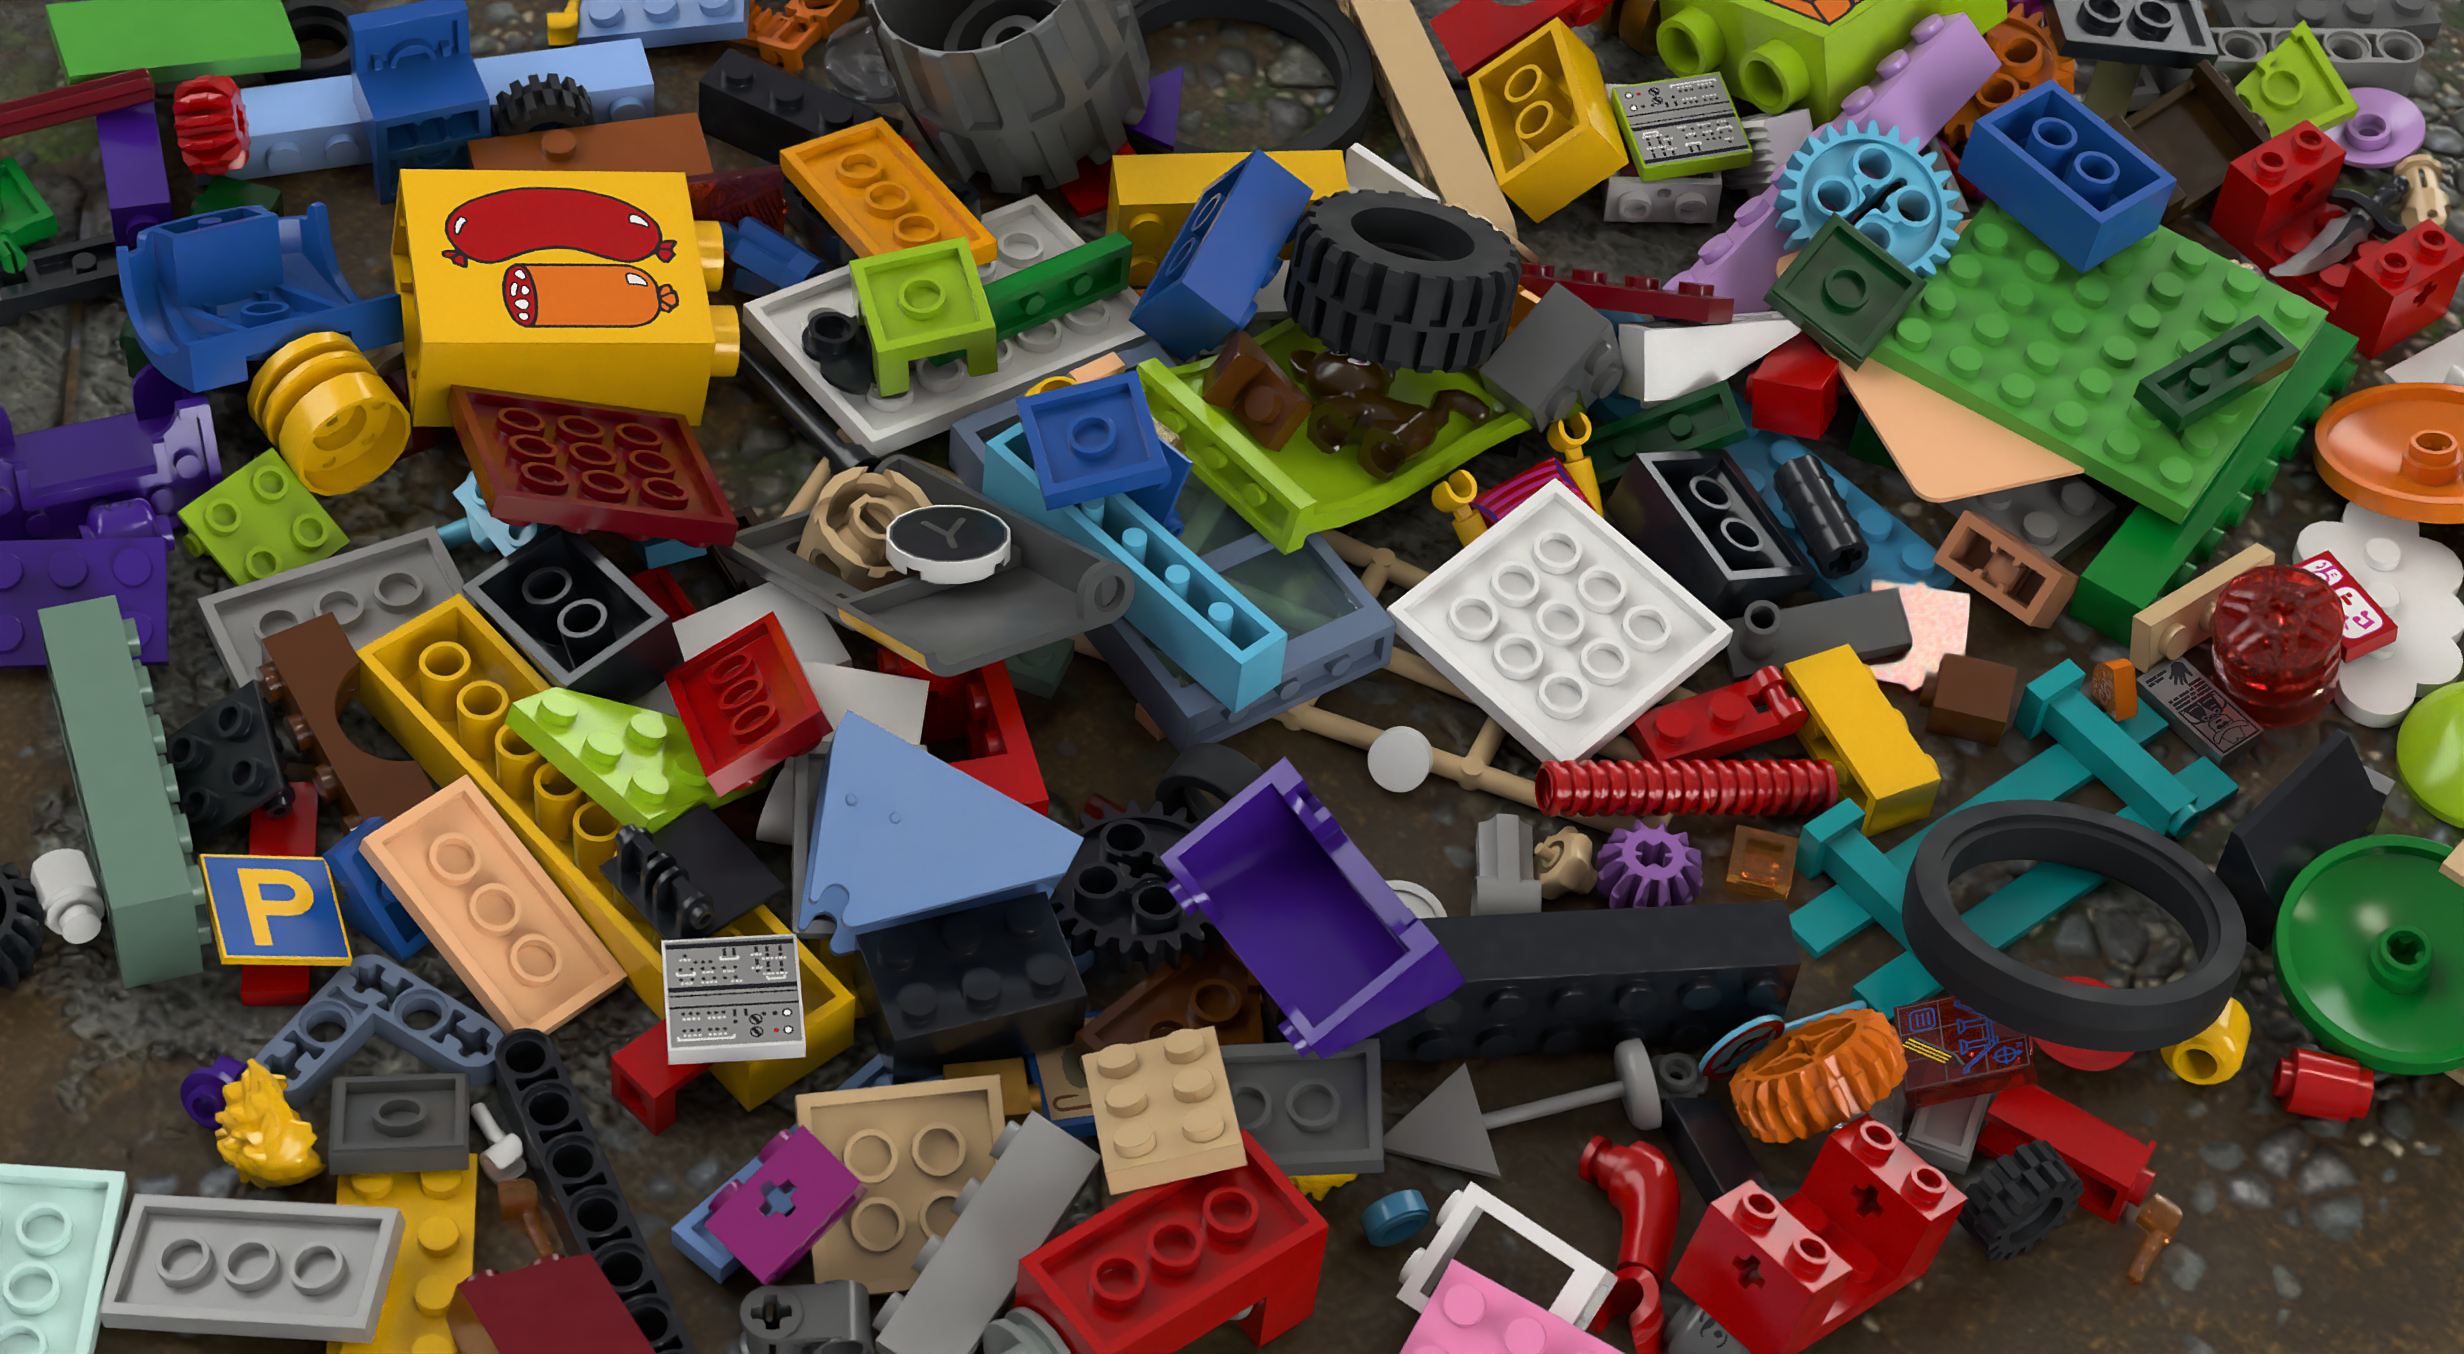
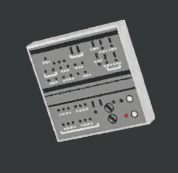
M796 934L661 941L669 1065L805 1057L806 1041Z

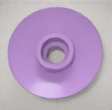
M2361 87L2348 89L2359 107L2355 118L2323 132L2347 151L2343 161L2344 164L2359 168L2376 169L2397 165L2406 157L2414 155L2424 141L2426 125L2419 108L2406 97L2386 89Z

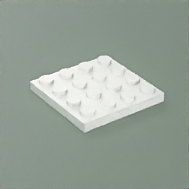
M1556 478L1435 570L1386 610L1396 623V634L1542 763L1546 760H1555L1559 765L1565 760H1573L1579 764V762L1592 757L1636 719L1730 643L1734 631Z

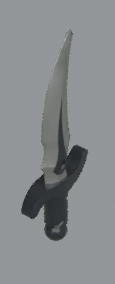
M2402 175L2393 176L2370 197L2350 189L2333 190L2326 198L2328 204L2339 205L2349 213L2340 218L2330 219L2322 232L2303 250L2287 261L2270 268L2269 273L2273 276H2300L2316 272L2348 256L2356 243L2367 241L2369 232L2385 240H2392L2406 232L2407 228L2405 226L2390 222L2384 213L2398 202L2401 196L2407 194L2410 188L2408 179Z

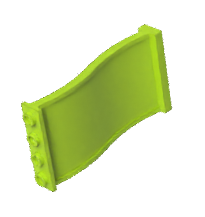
M1289 317L1253 339L1312 401L1304 385L1295 381L1288 360L1293 350L1301 349L1319 353L1326 347L1322 345V341L1319 338H1310L1301 330L1300 325L1295 324L1292 318ZM1220 354L1187 365L1167 368L1154 357L1138 363L1136 368L1157 434L1193 462L1190 470L1284 555L1301 549L1305 538L1309 534L1341 527L1374 515L1410 497L1484 450L1512 436L1534 428L1487 393L1480 372L1474 369L1464 367L1460 372L1455 373L1434 370L1431 374L1415 373L1414 369L1400 368L1396 370L1395 381L1390 386L1388 397L1410 404H1421L1429 408L1434 393L1439 390L1458 388L1477 396L1487 404L1490 409V418L1485 424L1478 425L1456 411L1450 412L1449 422L1439 431L1435 442L1425 453L1414 460L1404 463L1388 479L1379 480L1368 474L1358 464L1357 454L1361 447L1360 444L1344 446L1332 454L1320 451L1306 437L1308 418L1311 412L1281 451L1277 452L1265 448L1231 410L1206 403L1202 399L1203 378ZM1575 402L1568 414L1562 418V421L1571 428V416L1578 412L1586 414L1587 410Z

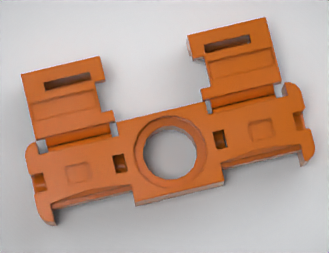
M750 0L748 38L732 39L729 41L756 47L759 49L760 58L774 64L781 62L785 69L799 72L804 69L802 60L804 53L821 37L831 40L860 9L859 1L790 0L785 6L786 16H784L782 12H777L773 15L771 8L762 11V7L756 5L755 0ZM831 5L830 7H827L825 9H813L819 6Z

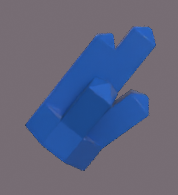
M754 217L741 219L738 228L728 222H719L722 230L724 250L730 253L732 261L745 267L738 268L732 275V287L734 290L763 297L825 274L826 261Z

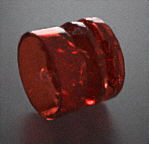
M2284 564L2259 566L2234 577L2219 594L2214 612L2213 646L2210 662L2212 683L2259 725L2273 728L2298 725L2320 714L2334 698L2340 675L2341 648L2346 620L2341 598L2326 580L2300 567Z

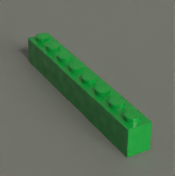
M2324 321L2320 331L2183 523L2180 525L2139 503L2082 573L2068 615L2130 649L2133 616L2193 581L2198 574L2199 566L2197 564L2201 559L2208 563L2214 559L2225 540L2227 532L2224 530L2227 526L2230 525L2234 528L2240 526L2252 506L2254 500L2252 495L2254 492L2266 493L2280 469V463H2278L2283 457L2290 461L2295 456L2306 436V426L2309 424L2316 428L2320 416L2332 403V393L2336 392L2342 395L2347 390L2359 366L2351 361L2359 338Z

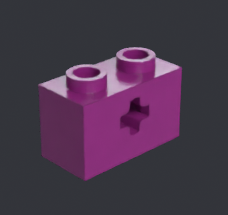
M803 1124L793 1135L787 1129L778 1133L762 1149L757 1157L763 1165L744 1184L738 1179L731 1181L715 1196L708 1206L713 1215L704 1226L765 1286H774L868 1191L862 1182ZM796 1187L797 1189L790 1197L796 1207L793 1213L786 1217L783 1213L777 1211L767 1218L766 1216L773 1208L772 1203L767 1199L769 1194L776 1188L780 1192L787 1194Z

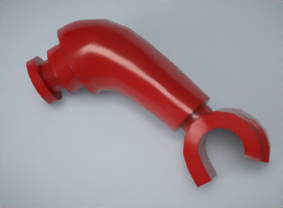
M1598 1135L1589 1142L1582 1154L1578 1167V1176L1587 1183L1593 1184L1598 1181L1600 1189L1608 1192L1609 1204L1612 1208L1618 1210L1622 1217V1237L1617 1270L1613 1273L1619 1279L1587 1329L1601 1335L1610 1320L1616 1315L1631 1314L1628 1321L1636 1353L1662 1354L1667 1344L1662 1339L1668 1325L1660 1291L1672 1256L1678 1230L1682 1198L1678 1176L1662 1151L1644 1141H1637L1629 1148L1621 1144L1613 1147L1611 1139Z

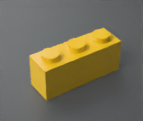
M1845 644L1786 663L1782 673L1788 682L1786 691L1790 697L1798 698L1809 713L1807 723L1795 734L1813 761L1826 759L1831 762L1838 778L1839 800L1842 802L1849 797L1866 813L1861 833L1867 838L1929 817L1941 781L1937 764L1929 754L1922 751L1909 732L1908 724L1903 714L1898 709H1893L1878 687L1873 670L1868 665L1862 664L1851 646Z

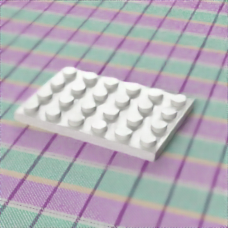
M1036 194L982 214L981 224L998 241V257L996 261L976 268L983 286L1086 243ZM850 265L743 304V323L856 444H862L872 455L878 458L951 429V423L961 420L970 413L981 412L1010 400L1017 394L1028 391L1046 378L1065 376L1070 371L1112 352L1117 354L1123 350L1133 349L1154 340L1128 321L1141 299L1128 286V289L998 342V372L970 377L967 371V356L958 358L938 368L925 357L913 360L917 365L916 373L909 377L910 389L907 392L881 397L877 384L871 382V387L867 394L854 395L830 385L821 375L820 363L810 359L801 347L802 333L815 315L823 312H839L850 318L856 315L852 299Z

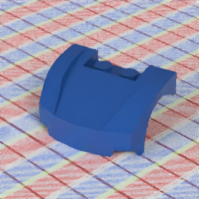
M319 201L308 207L307 215L278 217V214L267 211L262 204L192 215L155 225L138 232L137 248L132 251H128V246L116 247L122 296L133 333L142 351L152 365L165 377L193 393L248 380L246 360H266L276 353V349L282 348L289 342L311 333L333 331L348 336L361 352L404 341L401 295L394 292L362 301L349 287L339 268L332 244L327 206Z

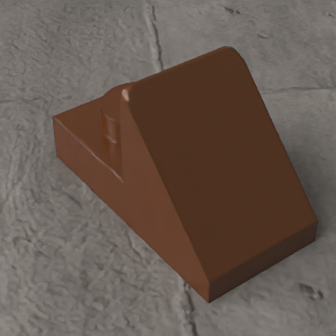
M1240 329L1203 378L1202 399L1206 403L1231 410L1265 448L1277 452L1281 451L1315 406L1246 331Z

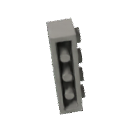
M1033 1110L1022 1126L1011 1120L989 1153L998 1161L984 1182H981L977 1178L972 1177L953 1204L951 1212L957 1215L959 1219L946 1238L942 1239L938 1235L933 1234L917 1256L911 1269L919 1273L920 1276L905 1297L895 1291L874 1320L872 1326L881 1332L876 1339V1351L880 1354H974L983 1341L982 1335L986 1325L999 1317L1016 1292L1019 1259L1051 1240L1099 1169L1102 1156Z

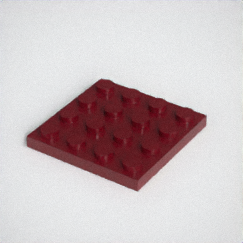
M451 384L446 407L491 517L512 526H528L531 522L558 525L568 532L586 534L591 532L592 529L618 532L623 537L635 541H648L652 537L676 539L694 548H708L711 544L733 546L739 524L685 415Z

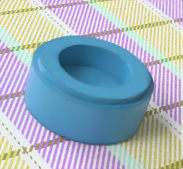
M1403 1190L1383 1197L1369 1206L1360 1216V1223L1370 1244L1378 1247H1388L1404 1242L1421 1232L1427 1226L1431 1214L1418 1190Z

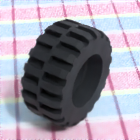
M1360 189L1357 193H1350L1346 190L1335 192L1330 198L1323 196L1317 199L1302 213L1298 222L1283 298L1293 322L1299 324L1301 330L1310 338H1319L1323 346L1335 352L1341 350L1350 354L1352 359L1364 363L1367 361L1383 364V368L1393 370L1407 368L1414 369L1415 373L1431 374L1434 370L1455 373L1460 372L1464 367L1474 369L1481 366L1505 341L1522 273V263L1515 245L1511 244L1509 237L1503 231H1495L1492 223L1481 217L1474 218L1468 215L1467 210L1454 205L1448 207L1437 203L1435 199L1423 196L1421 199L1406 196V193L1389 191V193H1377L1374 189Z

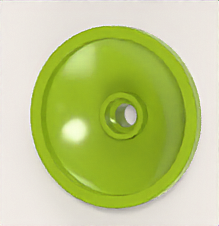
M2464 681L2441 687L2418 701L2401 724L2396 746L2398 772L2410 795L2420 806L2438 819L2464 829Z

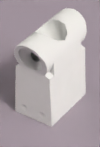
M803 660L802 666L834 730L824 736L822 741H832L834 733L847 710H850L910 744L920 745L930 681ZM790 756L785 759L784 768L772 786L758 823L756 840L792 846L794 757Z

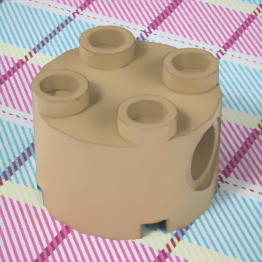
M869 466L852 467L834 475L822 489L803 529L801 542L796 553L797 556L863 592L920 574V571L907 567V575L902 574L886 559L887 526L897 516L908 511L933 506L921 488L902 474L888 469H884L882 475L866 473Z

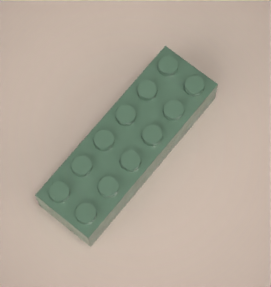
M116 595L39 609L37 611L51 694L95 873L103 890L102 897L105 902V913L124 989L204 972L200 946L212 943L209 922L204 906L207 903L205 888L199 865H194L191 854H187L193 852V845L185 813L180 814L178 804L170 805L180 802L172 763L167 764L165 755L157 756V754L167 752L159 714L154 715L152 706L144 707V705L153 704L154 697L147 666H142L140 659L132 660V657L141 656L134 618L122 620Z

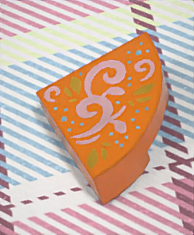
M2126 658L2099 663L2094 668L2092 675V695L2116 722L2137 717L2136 712H2138L2135 665Z

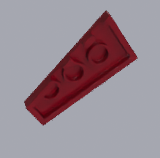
M1521 262L1522 273L1519 285L1541 299L1557 281L1592 308L1701 322H1732L1734 299L1713 296L1714 285L1679 282L1678 291L1660 289V278L1625 275V284L1607 281L1608 272L1573 269L1572 276L1554 274L1555 266Z

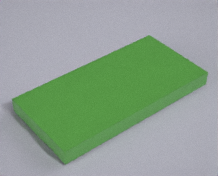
M88 0L45 5V21L67 86L138 68L148 69L154 84L194 80L196 76L214 74L215 77L301 68V51L281 0Z

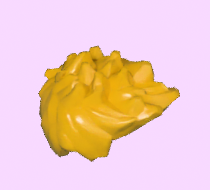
M249 1058L247 1060L248 1069L242 1074V1080L223 1086L222 1093L227 1105L223 1112L215 1113V1120L223 1125L222 1128L215 1131L216 1138L219 1140L217 1141V1150L222 1154L223 1160L228 1162L229 1165L234 1166L239 1172L242 1183L247 1184L251 1181L263 1190L268 1187L282 1188L284 1186H291L317 1176L328 1165L321 1163L320 1155L311 1148L317 1139V1135L312 1132L311 1123L301 1121L299 1113L290 1109V1106L284 1099L283 1091L289 1085L286 1083L287 1078L284 1075L271 1074L256 1060Z

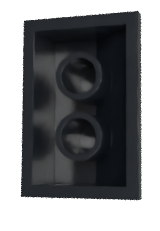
M731 48L699 80V121L703 133L779 167L780 150L882 117L897 134L903 129V121L765 59Z
M1726 449L1636 453L1605 504L1607 510L1620 526L1624 536L1722 621L1744 617L1746 608L1758 600H1767L1778 605L1812 583L1818 575V572Z
M2339 728L2231 831L2215 874L2228 888L2240 908L2246 926V940L2262 952L2272 943L2273 930L2280 907L2288 889L2300 872L2315 858L2342 843L2358 838L2375 836V829L2384 811L2349 735Z

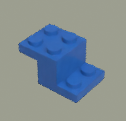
M426 0L347 16L353 102L372 147L374 188L380 204L396 202L400 169L469 170L467 140L491 138L489 96L470 53L468 8L465 1Z

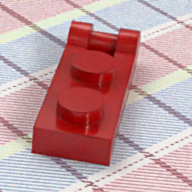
M1772 665L1760 669L1750 679L1650 709L1628 726L1626 732L1642 758L1651 764L1655 760H1665L1670 764L1671 761L1676 759H1682L1688 764L1689 761L1694 759H1700L1705 762L1793 734L1807 723L1809 713L1798 698L1789 696L1786 691L1788 688L1787 680L1780 669ZM1766 704L1770 711L1758 714L1755 707Z

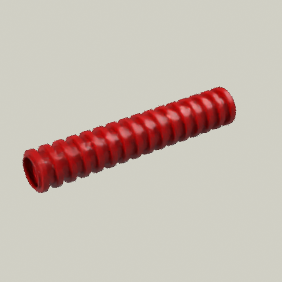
M1682 759L1673 760L1670 764L1665 760H1655L1652 764L1647 760H1637L1633 764L1629 760H1619L1615 764L1610 760H1601L1597 764L1592 760H1583L1579 764L1573 760H1565L1560 765L1555 760H1546L1541 764L1536 775L1535 798L1540 811L1546 817H1555L1559 812L1564 817H1573L1577 813L1583 817H1591L1596 812L1602 817H1609L1614 812L1620 817H1627L1632 813L1637 816H1647L1651 812L1656 816H1665L1669 812L1674 816H1683L1687 812L1692 816H1701L1705 812L1711 816H1718L1723 814V812L1729 816H1736L1741 812L1747 816H1753L1759 812L1764 815H1774L1777 812L1782 815H1791L1795 811L1800 815H1809L1812 812L1821 815L1834 807L1839 787L1836 771L1831 762L1826 759H1818L1814 762L1808 759H1800L1796 762L1790 759H1783L1778 761V763L1772 759H1765L1760 763L1754 759H1747L1742 763L1736 759H1729L1724 764L1718 759L1709 760L1706 764L1700 759L1691 760L1688 764Z

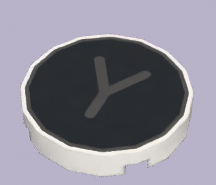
M933 505L916 508L897 516L887 526L886 559L902 574L907 575V567L920 571V580H925L929 583L964 584L980 581L995 573L996 564L1001 563L1005 566L1009 562L1010 528L1000 517L973 507Z

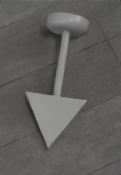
M1637 1037L1624 1040L1616 1046L1614 1051L1616 1082L1481 1114L1466 1063H1464L1383 1136L1384 1152L1501 1180L1487 1134L1489 1129L1620 1097L1633 1126L1641 1130L1661 1127L1662 1115L1659 1094L1646 1049L1640 1038Z

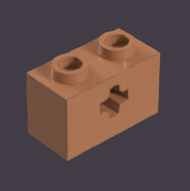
M1964 510L1932 560L2027 625L2044 629L2051 628L2077 588L2080 577L1987 515Z

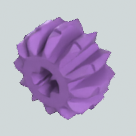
M1639 819L1630 827V831L1615 828L1613 834L1609 836L1608 843L1604 844L1602 850L1598 852L1595 869L1598 871L1596 881L1597 896L1610 899V909L1691 905V903L1695 902V898L1699 897L1704 880L1701 877V850L1689 848L1687 832L1675 835L1667 833L1664 820L1655 829H1648Z

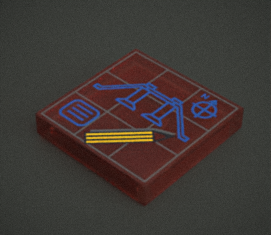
M1953 995L1893 1008L1896 1032L1905 1050L1903 1054L1908 1064V1068L1903 1074L1902 1085L1909 1110L2039 1083L2032 1037L1989 1019Z

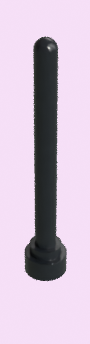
M740 341L737 372L829 460L828 466L831 479L834 475L852 467L869 466L866 473H874L875 468L882 462L877 456L872 455L862 444L845 443Z

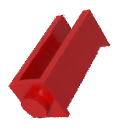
M2021 1066L2015 1067L1987 1110L1984 1119L1989 1122L1974 1146L1975 1150L1997 1161L2005 1153L2009 1157L2012 1156L2015 1148L2022 1144L2028 1147L2033 1140L2048 1141L2084 1183L2082 1186L2084 1188L2083 1196L2077 1198L2079 1201L2078 1205L2114 1225L2128 1202L2138 1208L2141 1206L2157 1176V1172L2148 1168L2157 1142L2151 1140L2148 1146L2140 1143L2139 1139L2036 1084L2031 1085Z

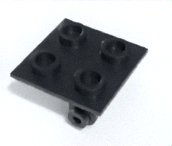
M251 680L165 739L167 752L163 753V755L166 757L167 764L172 763L180 796V802L175 804H178L180 814L185 813L193 850L257 808L266 811L267 816L273 819L285 817L292 812L291 804L295 801L296 794L294 788L289 786L287 775L282 773L286 770L288 763L286 756L282 754L284 749L282 740L276 735L273 723L275 719L274 708L265 703L257 680Z
M706 804L691 811L653 835L645 827L637 828L634 824L626 825L616 834L614 839L615 844L618 846L617 856L599 866L601 874L663 940L708 938L785 891V886Z

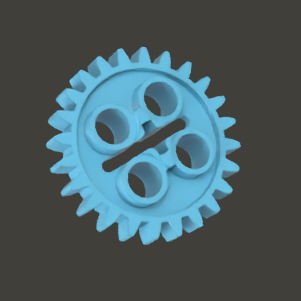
M1847 120L1840 131V135L1831 125H1828L1824 128L1818 139L1810 135L1800 148L1801 152H1793L1785 165L1788 169L1783 171L1776 184L1782 191L1774 200L1773 207L1785 212L1782 213L1775 226L1778 230L1793 232L1783 246L1785 251L1803 250L1834 213V211L1827 210L1822 206L1819 199L1831 202L1838 210L1836 213L1847 222H1850L1857 211L1860 213L1864 212L1880 198L1886 189L1895 182H1901L1904 187L1890 194L1879 210L1876 208L1870 210L1854 227L1920 278L1924 279L1925 276L1932 278L1937 273L1934 265L1946 264L1951 257L1947 250H1952L1960 238L1953 230L1963 219V214L1950 209L1959 199L1960 193L1953 190H1943V186L1949 180L1952 173L1950 170L1933 171L1931 166L1938 157L1936 152L1928 153L1923 157L1916 153L1920 143L1919 137L1912 138L1904 145L1899 142L1898 126L1894 125L1885 137L1879 135L1876 120H1871L1863 133H1859L1853 120ZM1860 168L1869 169L1878 179L1868 178L1862 173ZM1898 209L1911 213L1917 222L1904 218Z

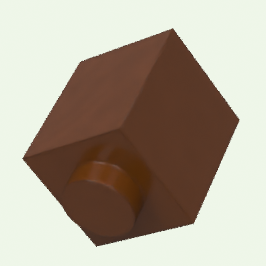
M1944 652L1937 673L1926 670L1918 702L1919 707L1929 709L1924 731L1997 747L2007 723L2017 668Z

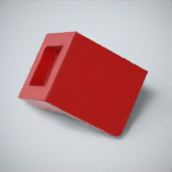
M665 1018L611 1056L612 1096L656 1137L676 1122V1091L711 1067L714 1062L669 1065Z

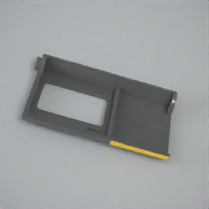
M903 454L892 455L884 459L875 468L874 473L882 475L884 469H888L902 474L921 488L932 505H963L982 509L1000 517L1010 528V560L1005 566L998 563L995 565L994 574L983 580L964 584L929 583L928 581L920 580L919 574L863 592L796 555L803 529L814 506L805 511L739 530L736 533L733 546L716 544L717 549L724 557L828 614L832 620L851 631L856 630L940 677L955 676L1110 624L1121 618L1129 609L1135 592L1133 574L1126 566Z

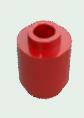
M2296 1047L2292 1049L2288 1059L2279 1058L2277 1060L2272 1078V1095L2281 1097L2283 1111L2346 1123L2350 1117L2357 1119L2365 1118L2370 1107L2374 1087L2372 1068L2359 1066L2357 1059Z

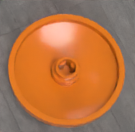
M2429 382L2394 383L2367 388L2333 403L2320 416L2315 429L2313 461L2319 475L2326 484L2344 498L2383 515L2424 523H2464V387Z

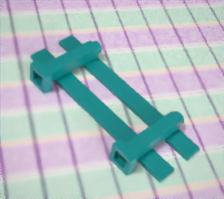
M2068 658L2025 686L2013 725L2029 739L2046 730L2058 743L1887 853L1883 854L1860 833L1866 813L1849 797L1803 826L1792 865L1809 881L1825 871L1837 885L1789 915L1795 941L1816 960L1873 922L1877 921L1907 951L1855 984L1850 994L1857 1001L1863 1000L1866 1002V1009H1874L1875 1012L1884 1013L1891 1025L1898 1020L1897 1009H1899V1018L1918 1007L1913 1005L1922 1004L1945 989L1927 972L1915 956L1905 935L1902 921L1905 884L1910 866L1924 837L1943 819L1960 810L1988 802L2021 799L2059 802L2097 777L2128 805L2114 815L2136 822L2168 839L2175 837L2177 840H2180L2196 828L2202 817L2237 795L2240 786L2205 755L2173 776L2142 748L2167 732L2169 723L2139 696H2137V717L2116 722L2107 711L2103 713L2080 692L2086 673ZM2043 861L1960 917L1975 934L2001 952L2110 878L2078 867Z

